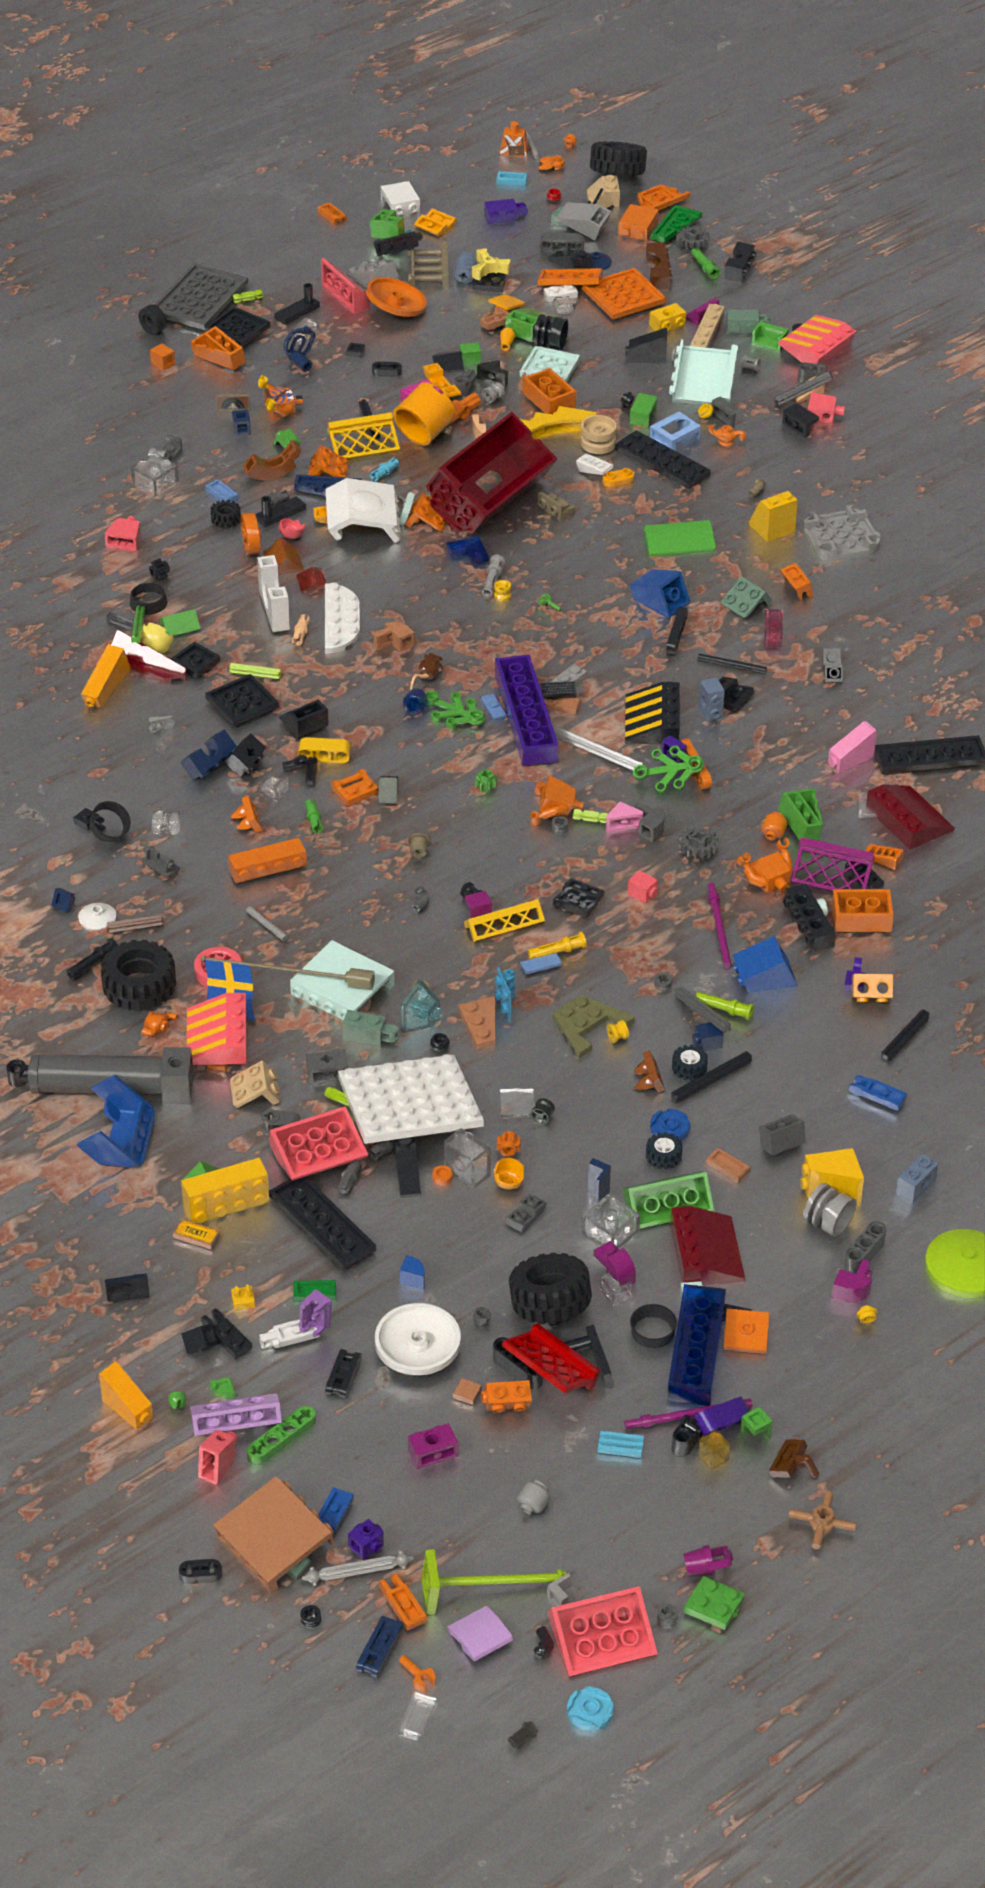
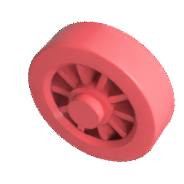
M227 947L208 948L195 958V978L202 986L208 988L206 964L201 960L204 955L209 958L242 962V958L236 951Z

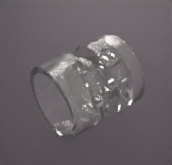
M153 811L152 834L163 835L165 832L168 835L180 834V812L169 811L166 814L164 811Z

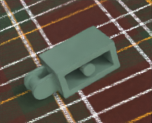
M727 310V333L752 334L753 329L760 321L771 324V318L769 315H759L758 310Z
M347 1010L342 1022L343 1040L381 1047L383 1041L391 1043L398 1041V1027L393 1024H387L386 1017Z

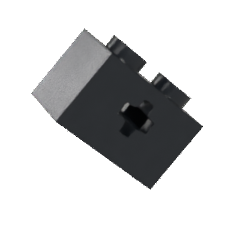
M250 733L240 742L225 760V763L240 777L245 772L249 774L255 768L254 763H258L264 757L262 753L266 747Z

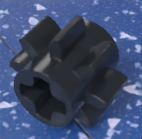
M159 558L151 562L152 565L149 566V572L153 578L157 577L159 581L168 577L167 573L170 572V567L167 561H162Z

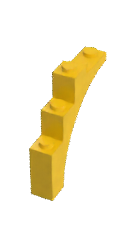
M559 406L557 412H554L553 415L536 412L534 418H531L530 421L520 420L531 430V436L534 439L540 440L553 435L581 433L582 421L589 416L597 415V412Z

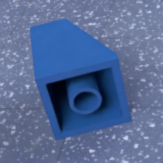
M651 569L630 584L635 601L667 618L675 614L679 606L684 607L691 602L681 571Z
M775 936L733 954L735 960L733 967L736 973L740 974L737 979L741 987L745 986L749 993L797 986L790 962Z

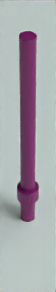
M709 883L708 900L712 905L725 968H730L732 963L719 906L720 897L716 892L715 884Z
M751 1398L744 1399L747 1408L752 1407ZM716 1405L654 1416L650 1414L641 1415L637 1419L625 1420L624 1426L625 1429L636 1427L649 1428L653 1424L681 1420L686 1414L693 1418L697 1413Z

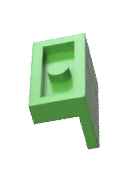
M195 609L159 619L160 626H164L169 636L170 634L176 636L200 629Z

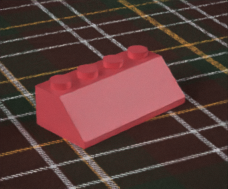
M322 258V286L353 314L370 309L371 301L367 297L366 292L353 279L348 277L344 271L325 258Z

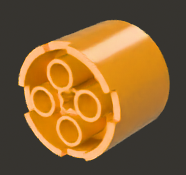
M423 382L394 409L393 418L399 430L409 440L418 445L426 446L454 420L455 408L445 393L441 394L434 389L433 384Z

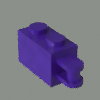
M514 199L484 202V215L488 224L517 221V216L528 214L526 204L524 202L515 203Z

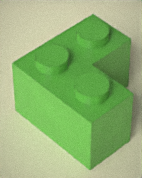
M382 209L370 219L371 237L380 240L404 234V217H397L396 210Z

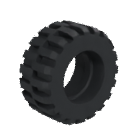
M595 142L591 146L590 168L594 172L610 175H642L646 170L647 149L642 145L624 142Z
M143 939L142 941L131 940L128 943L125 941L120 946L116 945L111 949V952L108 951L101 962L104 995L107 996L111 1003L114 1002V1005L120 1008L122 1006L123 1009L129 1011L130 1009L135 1011H141V1009L150 1010L154 1006H160L162 1002H166L170 998L176 986L175 962L172 954L164 946H159L157 942H148V940ZM134 973L149 974L147 976L139 978L128 977V975Z
M554 1252L546 1255L545 1253L539 1254L537 1257L532 1256L527 1261L523 1260L518 1266H515L509 1276L513 1310L522 1319H526L531 1323L538 1322V1324L545 1325V1323L556 1324V1322L560 1321L566 1322L570 1318H576L579 1313L582 1314L591 1302L592 1291L588 1267L582 1260L573 1255L569 1256L566 1253L557 1254Z

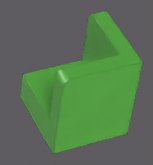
M478 342L460 344L463 366L481 363V349Z
M759 1406L742 1416L740 1431L742 1434L750 1431L754 1436L762 1433L766 1438H769L772 1432L773 1421Z

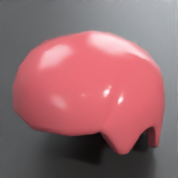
M284 518L279 523V531L286 539L295 540L300 538L305 529V523L301 525L300 520L293 521Z

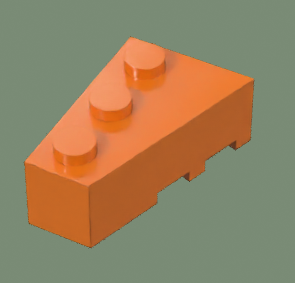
M216 326L190 341L193 355L232 370L246 363L243 348Z

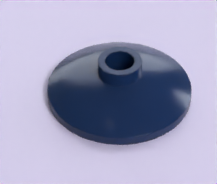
M601 252L589 253L592 255V268H602L604 270L610 267L612 263L610 256Z

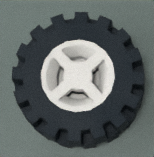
M683 1045V1048L678 1047L672 1057L673 1073L677 1074L678 1078L683 1077V1080L690 1079L692 1081L693 1078L700 1077L707 1072V1053H705L704 1049L700 1050L699 1046L693 1047V1045H690V1047H687V1045Z
M659 1132L657 1136L653 1134L646 1144V1159L648 1163H651L653 1167L657 1166V1169H661V1167H664V1170H667L668 1167L674 1168V1165L677 1166L682 1159V1141H679V1137H674L672 1133L668 1135V1132H664V1134Z

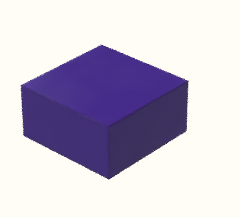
M669 735L662 740V753L676 763H683L684 761L679 757L673 758L669 750L672 746L676 745L681 751L686 753L687 746ZM674 750L672 753L676 754L678 750Z

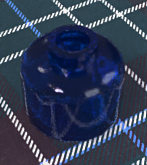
M421 689L409 690L403 699L404 709L413 715L421 713L428 703V697Z

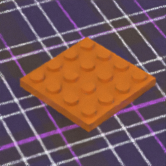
M636 268L603 277L600 283L596 285H582V290L612 320L666 303V297Z

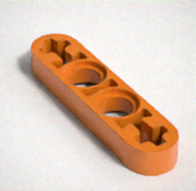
M689 738L679 740L687 746L686 754L688 756H699ZM694 763L692 767L698 766V763ZM705 765L700 772L692 773L701 790L712 788V779Z

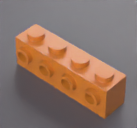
M295 838L228 855V865L235 883L307 866V855L300 838Z

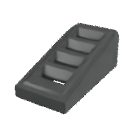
M721 396L713 399L712 414L734 428L736 413Z

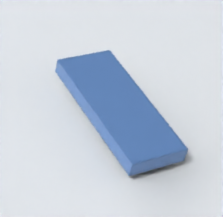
M494 694L480 697L493 721L507 718L505 711Z
M557 953L522 961L520 965L527 975L562 966V962Z

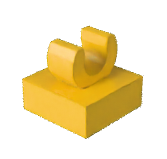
M248 1284L246 1287L238 1288V1286H235L231 1289L234 1310L255 1308L252 1286Z

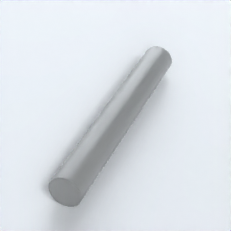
M526 132L529 148L537 160L540 158V155L530 134Z
M252 906L247 907L246 912L283 942L288 939L287 934Z

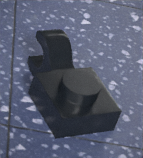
M87 808L83 809L73 817L74 823L88 830L93 811ZM95 813L94 823L99 831L102 832L106 828L101 824L105 819Z

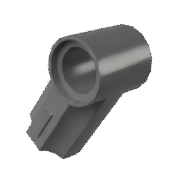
M467 369L461 376L454 379V385L461 392V395H458V397H466L469 394V388L477 379V374L474 370Z

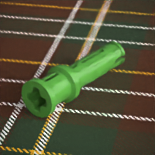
M693 248L691 255L702 266V270L708 274L710 279H717L721 274L720 268L715 266L712 260H708L699 248Z

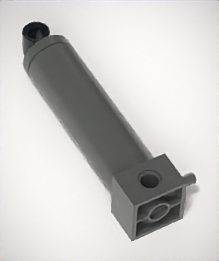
M163 1047L162 1056L32 1055L29 1065H26L24 1061L19 1059L12 1060L6 1065L10 1086L22 1087L29 1083L32 1093H95L91 1090L94 1085L113 1075H117L138 1094H162V1104H191L194 1078L191 1047Z

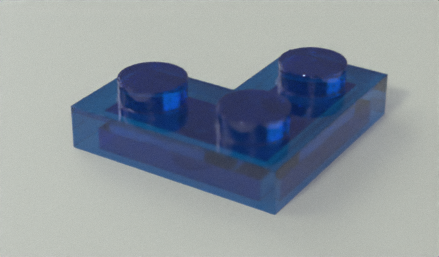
M479 536L446 542V548L451 558L468 555L472 564L489 561V555Z

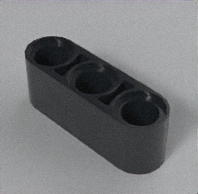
M497 1338L493 1342V1361L516 1380H529L530 1389L540 1388L543 1384V1377L502 1346L503 1341L508 1338Z

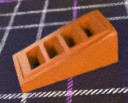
M869 844L865 850L867 852H874V863L892 870H896L904 856V850L893 847Z

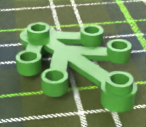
M427 691L424 694V701L428 706L433 707L437 705L448 710L432 712V722L438 723L442 718L450 717L446 719V727L448 729L456 728L457 724L470 723L471 725L478 726L485 722V716L481 710H477L476 700L473 698L466 700V708L470 710L468 712L464 710L461 693L459 692L451 694V702L455 703V706L438 699L436 691Z
M675 745L670 748V755L673 758L679 757L684 761L683 763H676L663 754L660 749H654L651 753L653 759L661 761L666 765L648 769L644 765H637L633 769V774L637 780L643 781L648 776L667 773L655 786L659 794H664L667 791V785L679 771L685 770L681 777L673 782L674 788L677 791H682L685 788V782L692 773H698L703 769V759L696 755L688 756ZM674 750H678L676 754L672 753ZM656 753H660V756L655 757L654 755ZM694 763H698V766L692 767ZM644 772L643 776H638L639 773ZM677 783H682L680 787L676 786ZM660 786H664L662 790L658 789Z

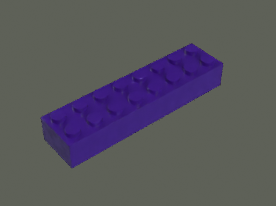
M530 654L495 658V677L522 766L558 762V742Z

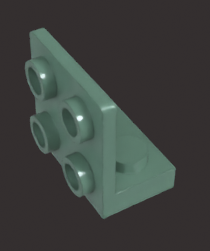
M742 576L721 600L723 606L744 619H747L758 604L764 603L769 606L772 602L766 591Z

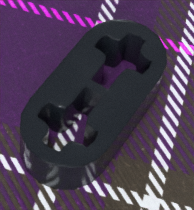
M374 362L372 364V374L375 376L397 377L402 374V365L398 362Z
M216 1559L184 1561L179 1566V1577L186 1584L216 1582L222 1577V1565ZM211 1568H214L213 1573H210ZM187 1570H192L191 1574H187Z

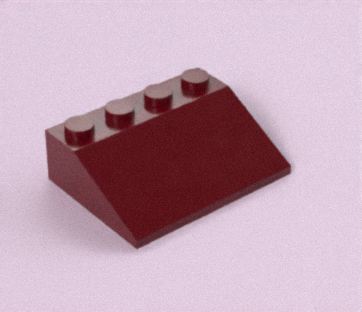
M880 785L869 790L867 793L866 808L909 849L920 846L955 829L911 786Z
M694 1206L671 1208L670 1227L682 1283L702 1281V1285L745 1282L732 1217Z

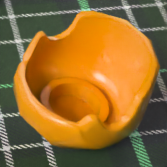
M510 1157L502 1158L495 1166V1183L502 1189H517L524 1180L523 1164L517 1159Z

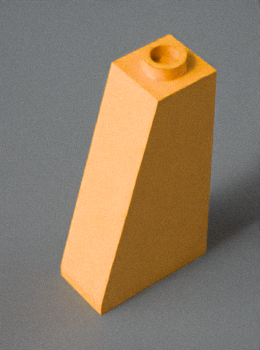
M110 644L107 645L81 693L84 704L89 707L101 708L129 673L131 668L124 648Z

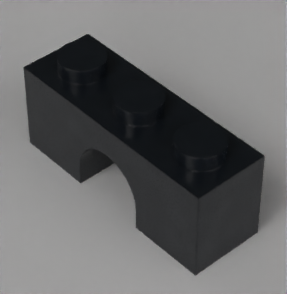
M742 242L736 243L733 249V258H728L725 264L724 279L742 282L743 278L747 277L748 269H751L752 262L756 259L755 245Z

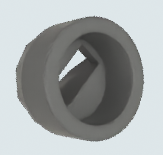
M485 1307L476 1308L473 1315L474 1322L479 1326L486 1325L491 1318L490 1310Z

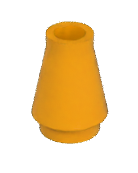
M507 327L500 332V348L504 351L510 349L516 337L512 328Z

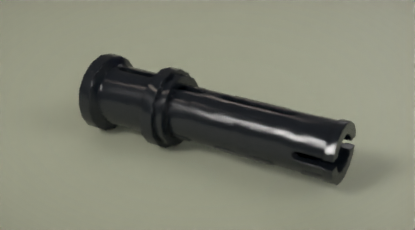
M109 938L102 946L95 947L93 953L66 970L67 976L71 980H75L94 965L102 962L108 951L111 952L113 947L118 946L117 942L113 938Z

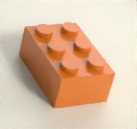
M551 368L523 377V394L544 413L553 415L554 412H557L559 406L576 407L577 391Z
M833 889L831 907L835 932H892L894 915L890 889Z

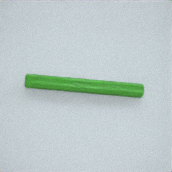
M138 605L136 607L131 637L132 643L136 642L139 644L141 641L145 615L144 606L140 607Z

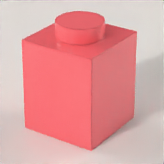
M639 870L628 880V894L647 903L650 899L655 898L658 893V880Z

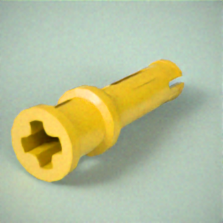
M581 931L574 936H564L557 942L528 949V956L530 959L564 951L570 953L571 950L581 947L584 949L587 947L586 939Z

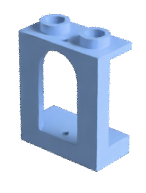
M677 412L650 426V438L675 451L677 450L678 442L689 436L700 440L701 426L681 412ZM677 421V426L682 430L671 435L662 428Z

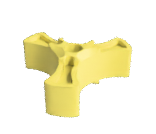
M486 248L477 250V261L480 263L472 266V278L481 280L484 275L486 276L489 273L497 274L498 272L507 275L510 273V259L493 258L487 253Z

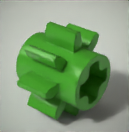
M482 770L479 774H476L475 787H479L480 791L490 792L493 788H496L497 775H493L492 771Z

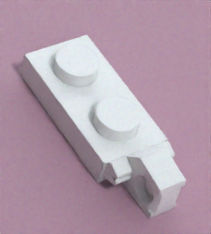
M300 1319L273 1326V1329L269 1330L268 1333L259 1335V1343L262 1349L280 1348L318 1338L320 1335L313 1337V1332L317 1330L315 1327H310L305 1333L299 1330Z

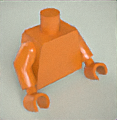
M550 775L545 784L542 781H538L534 790L536 795H541L539 807L541 813L538 811L531 812V824L537 826L541 823V818L545 820L555 816L567 817L571 809H582L583 802L575 799L576 789L566 784L563 780H558Z
M788 838L784 839L785 846L781 844L780 839L776 843L777 849L781 850L782 854L778 851L750 863L748 862L751 856L747 852L743 854V858L741 855L737 858L738 865L744 866L743 870L751 885L760 887L765 892L779 889L781 893H785V889L790 887V876L793 874L790 852H787Z

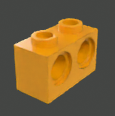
M893 974L852 975V999H857V1002H868V999H876L878 1003H886L888 999L893 998ZM860 983L867 986V992L864 994L860 993L857 989ZM882 983L887 987L885 994L877 991L878 984Z

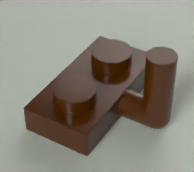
M785 1440L769 1469L772 1477L791 1478L798 1463L805 1464L812 1478L819 1476V1471L811 1456L804 1454L807 1448L805 1440Z

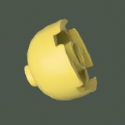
M148 623L147 626L145 624L142 626L140 642L163 655L171 648L174 638L172 634L169 636L165 633L167 630L164 627Z

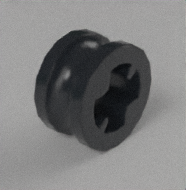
M307 1605L300 1612L301 1622L305 1627L315 1628L322 1621L321 1611L315 1605ZM315 1614V1617H310V1619H307V1616Z

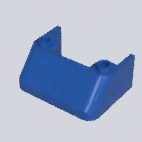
M113 1075L94 1085L91 1089L105 1101L104 1114L113 1122L110 1138L102 1131H99L78 1142L77 1146L100 1165L136 1168L144 1163L155 1111L151 1104L117 1075Z

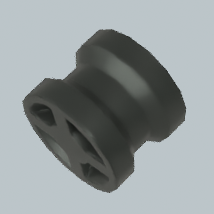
M540 1098L535 1103V1107L531 1110L530 1115L536 1122L545 1124L549 1121L550 1115L555 1111V1106L550 1100Z

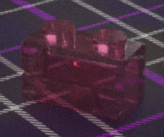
M767 609L765 610L764 646L780 648L782 647L783 611Z

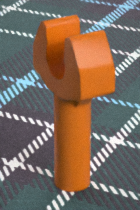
M406 1655L400 1657L399 1662L415 1676L413 1686L417 1690L427 1691V1685L422 1681L423 1679H428L433 1685L436 1684L435 1672L431 1668L421 1670Z

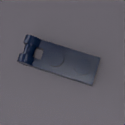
M381 1616L356 1664V1671L361 1673L365 1671L371 1673L372 1677L379 1678L382 1668L403 1629L402 1622ZM369 1659L375 1661L374 1665L368 1663Z

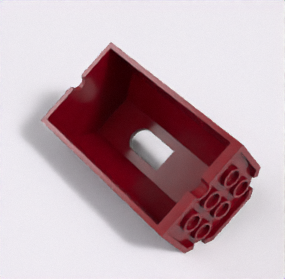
M510 412L438 468L426 485L427 492H430L432 498L430 499L431 507L454 531L465 530L467 533L473 534L542 479L558 458L541 440L534 439L531 436V430L513 412ZM489 471H495L500 474L502 481L486 494L475 482Z

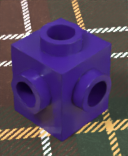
M367 1519L363 1523L357 1524L348 1533V1547L362 1560H365L373 1553L379 1552L384 1546V1532L378 1524H374L370 1519Z

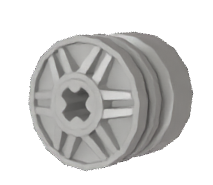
M822 1183L809 1197L803 1212V1219L808 1223H812L815 1227L821 1226L822 1231L838 1237L846 1230L854 1216L857 1205L856 1199L845 1193L839 1194L836 1188H831L829 1184Z

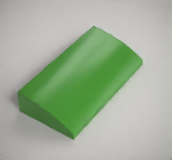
M710 520L644 526L643 537L649 557L716 551Z

